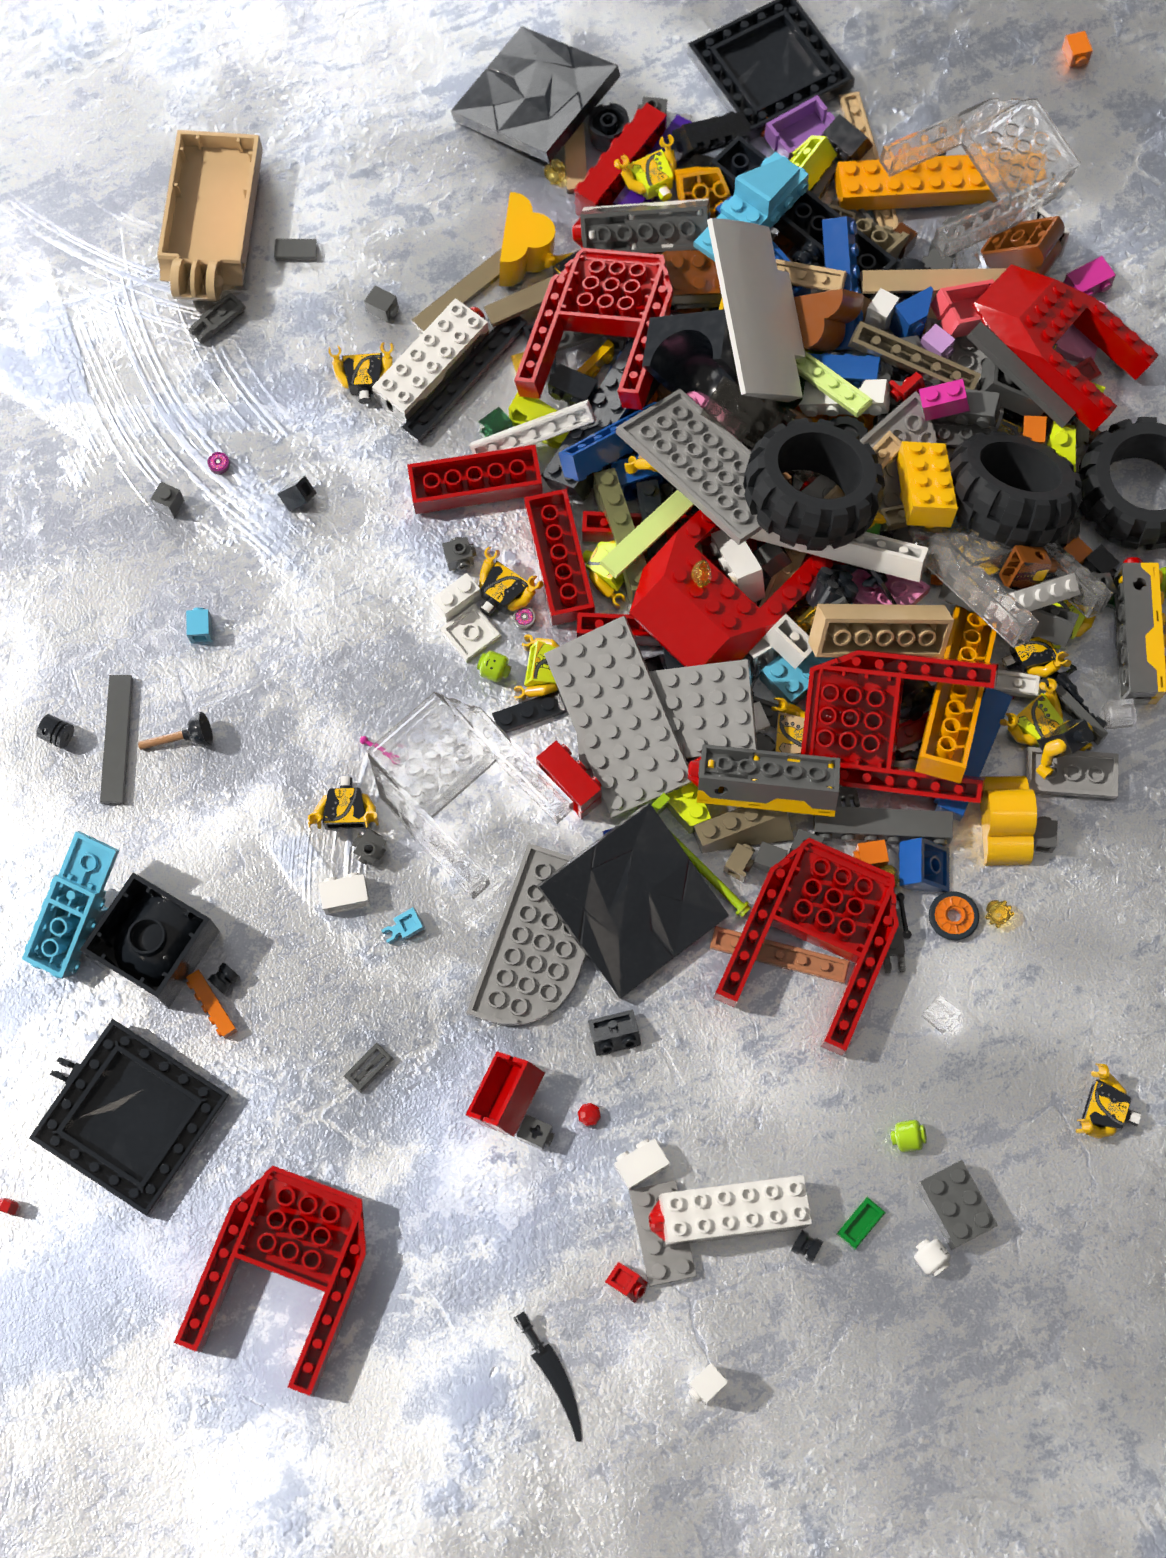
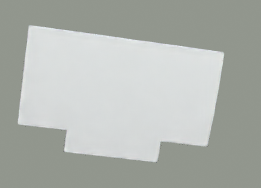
M718 218L708 219V228L741 395L782 402H791L802 398L795 359H801L806 356L789 272L777 269L770 228L744 221Z

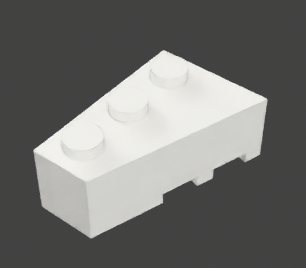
M722 529L711 533L712 543L709 544L713 556H717L720 568L724 571L726 577L753 602L764 599L763 570L746 541L738 545Z

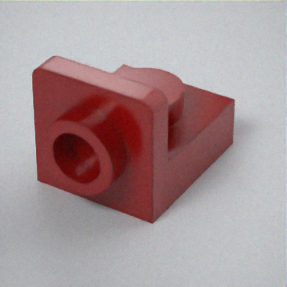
M915 372L911 377H907L901 386L893 380L888 382L891 390L889 392L896 401L900 400L902 402L913 392L917 391L919 394V389L925 388L923 377L918 372Z
M620 1262L616 1264L605 1283L634 1303L644 1295L648 1282Z

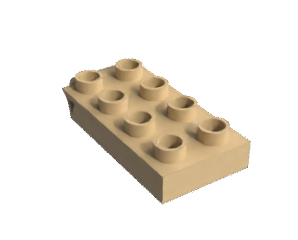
M177 130L157 253L160 281L170 282L171 294L174 299L218 302L221 298L222 290L243 286L263 153L259 135Z

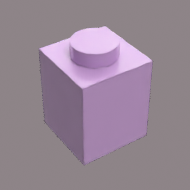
M937 324L920 341L923 349L946 359L955 350L953 348L955 338Z

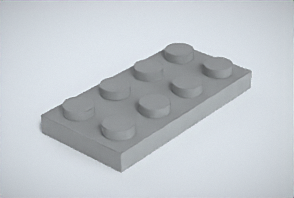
M1027 747L1026 777L1029 789H1033L1034 793L1104 799L1118 798L1119 754L1077 751L1070 755L1054 758L1052 764L1049 765L1054 771L1044 780L1036 772L1038 766L1042 764L1041 757L1043 752L1041 748Z
M676 1180L629 1190L649 1287L696 1277L690 1244L663 1247L662 1239L653 1233L649 1227L648 1215L657 1203L656 1198L661 1193L677 1192Z

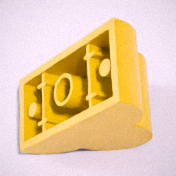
M510 192L500 257L499 286L503 287L518 284L523 280L526 272L534 273L545 270L546 262L540 261L545 251L554 253V223L547 216L533 212L531 202L522 194Z
M982 776L985 778L983 801L980 803L985 866L1030 865L1034 853L1033 835L1037 825V804L1034 790L1029 789L1027 777Z

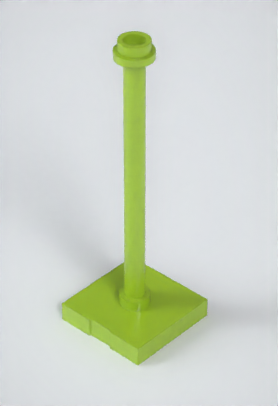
M663 793L652 803V807L658 815L666 809L670 798ZM672 833L696 869L737 909L735 913L743 917L751 909L748 905L749 902L743 903Z

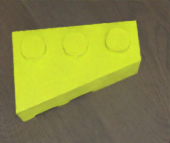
M812 135L792 152L793 157L790 159V162L797 167H802L809 174L808 190L810 191L814 184L819 181L825 170L832 164L837 153L826 136Z
M517 392L508 408L510 428L558 410L540 399L520 397ZM570 431L541 442L558 450Z
M1054 421L1046 445L1055 449L1056 454L1060 457H1066L1072 463L1074 472H1076V428L1071 424H1066L1061 428Z
M694 783L666 794L670 798L667 809L689 834L693 833L694 825L711 819L705 803H697L698 787Z

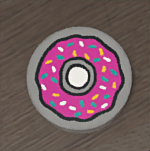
M529 607L518 609L513 615L514 624L519 629H530L535 624V613Z

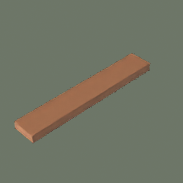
M715 926L710 949L732 955L741 932ZM764 939L755 960L845 984L850 964L848 960Z

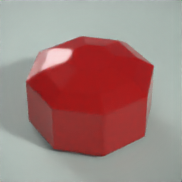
M593 1103L583 1104L578 1110L579 1122L586 1127L596 1126L601 1118L599 1107Z
M0 1198V1211L15 1217L18 1216L21 1209L20 1204L9 1198Z

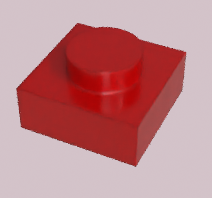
M1091 356L1074 366L1091 382L1102 376L1101 371Z

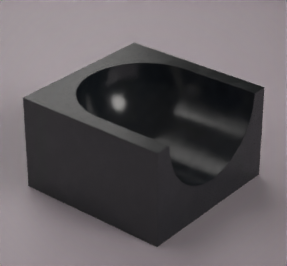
M725 309L650 318L642 367L668 391L673 393L681 389L686 394L690 391L700 392L715 401L729 400L742 396Z
M133 872L80 951L97 966L169 1009L188 981L186 977L194 972L220 931L209 917Z

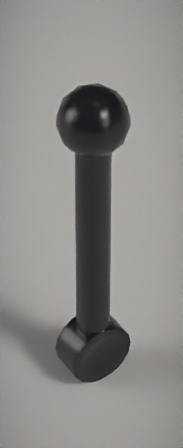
M897 893L896 899L899 901L904 929L903 937L905 940L911 938L912 933L908 930L903 902L905 896L903 893Z

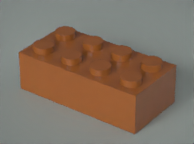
M699 250L665 251L662 253L673 289V296L721 294L716 263Z

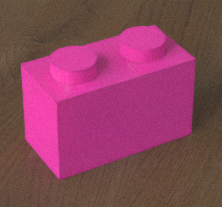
M1100 256L1067 273L1063 283L1094 297L1095 294L1106 292L1113 286L1112 283L1116 274L1103 256Z
M963 379L919 389L926 421L970 411Z

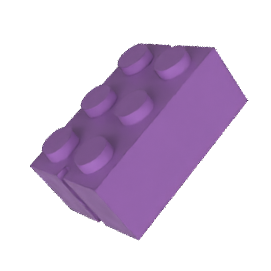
M817 95L766 123L764 138L774 151L777 150L778 154L790 160L793 157L792 152L810 136H824V130L832 123L835 117L831 112L827 113L828 108Z

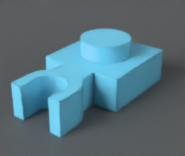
M412 907L393 918L396 925L392 927L387 926L381 931L384 934L392 931V937L386 940L387 943L392 944L397 941L400 935L406 940L424 930L425 927L416 909Z

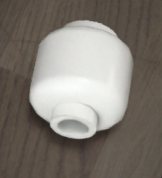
M927 1238L916 1246L918 1252L914 1255V1259L925 1274L936 1276L950 1265L948 1261L951 1255L938 1239L930 1242Z

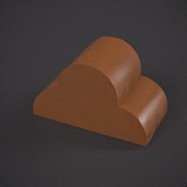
M1060 216L998 225L977 256L990 268H1008L1012 264L1046 276L1062 252L1059 238L1064 233V223Z
M837 289L794 297L804 349L828 353L838 348L845 336V324L853 321L862 310L863 294L846 289Z

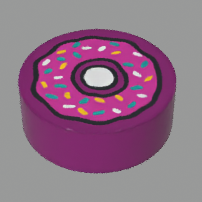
M215 452L208 458L207 464L212 473L223 474L228 471L230 461L225 453Z

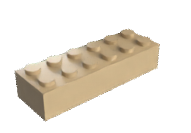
M817 604L808 643L816 657H841L857 650L943 658L954 619L945 605Z

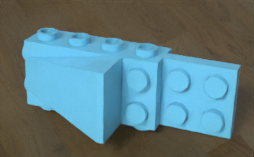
M774 152L770 157L764 159L760 167L738 175L735 178V193L729 200L727 199L723 202L720 208L721 214L717 218L744 221L771 228L793 206L800 196L807 191L809 187V174L802 167H797L790 162L787 157ZM707 227L694 241V247L715 261L709 228Z
M80 831L75 832L60 872L54 876L50 883V888L42 903L40 914L34 923L31 937L25 946L22 960L60 979L71 976L78 971L81 964L79 959L82 954L80 949L108 909L104 906L106 901L104 897L107 892L104 888L118 856L119 849Z

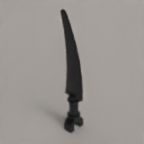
M523 1311L513 1317V1320L522 1330L521 1333H524L531 1343L532 1351L535 1350L531 1357L554 1389L567 1415L574 1437L577 1442H580L582 1440L577 1404L565 1370L550 1343L543 1346L544 1342L539 1340L532 1328L533 1325L530 1324L529 1318Z

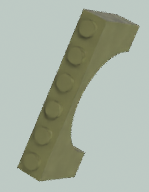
M615 468L593 473L594 498L599 512H603L606 516L617 546L635 527ZM644 554L623 571L625 591L630 606L633 603L642 570L647 565Z

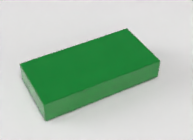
M866 1197L837 1232V1235L855 1250L886 1212L870 1198Z

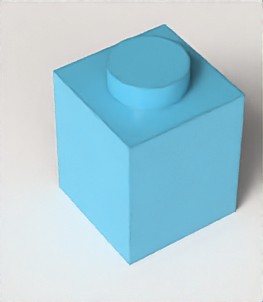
M197 607L186 611V632L190 643L213 642L212 616L208 609Z

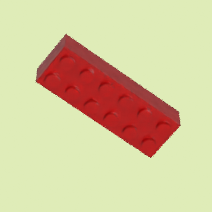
M648 103L642 109L639 108L636 111L634 119L630 124L627 123L624 126L621 135L618 138H614L610 148L606 153L603 152L595 167H591L587 172L586 178L576 185L574 189L576 215L580 216L584 207L613 205V202L626 185L621 175L622 170L614 166L615 160L619 159L623 165L622 155H626L629 158V164L646 157L666 130L667 114Z
M536 445L407 464L415 514L543 494Z
M567 489L524 497L525 511L541 580L544 583L543 588L552 626L577 621L578 612L595 613V605Z

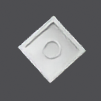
M475 603L440 628V632L466 663L502 638L498 630Z

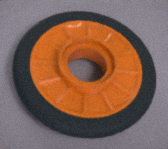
M949 891L934 899L929 909V921L934 931L941 937L954 941L962 940L972 935L979 924V910L975 902L966 894ZM951 910L958 911L960 920L956 922L951 921L948 918V912Z

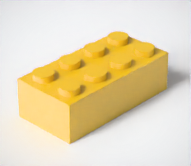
M902 441L896 463L907 525L951 527L958 507L946 444Z

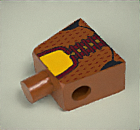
M1015 545L999 572V576L1006 587L1014 590L1028 588L1043 582L1047 573H1055L1057 571V562L1055 559H1050L1046 550L1042 547Z

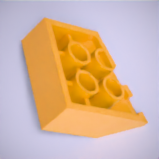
M690 167L674 170L677 200L709 199L710 218H716L715 208L731 197L720 168Z

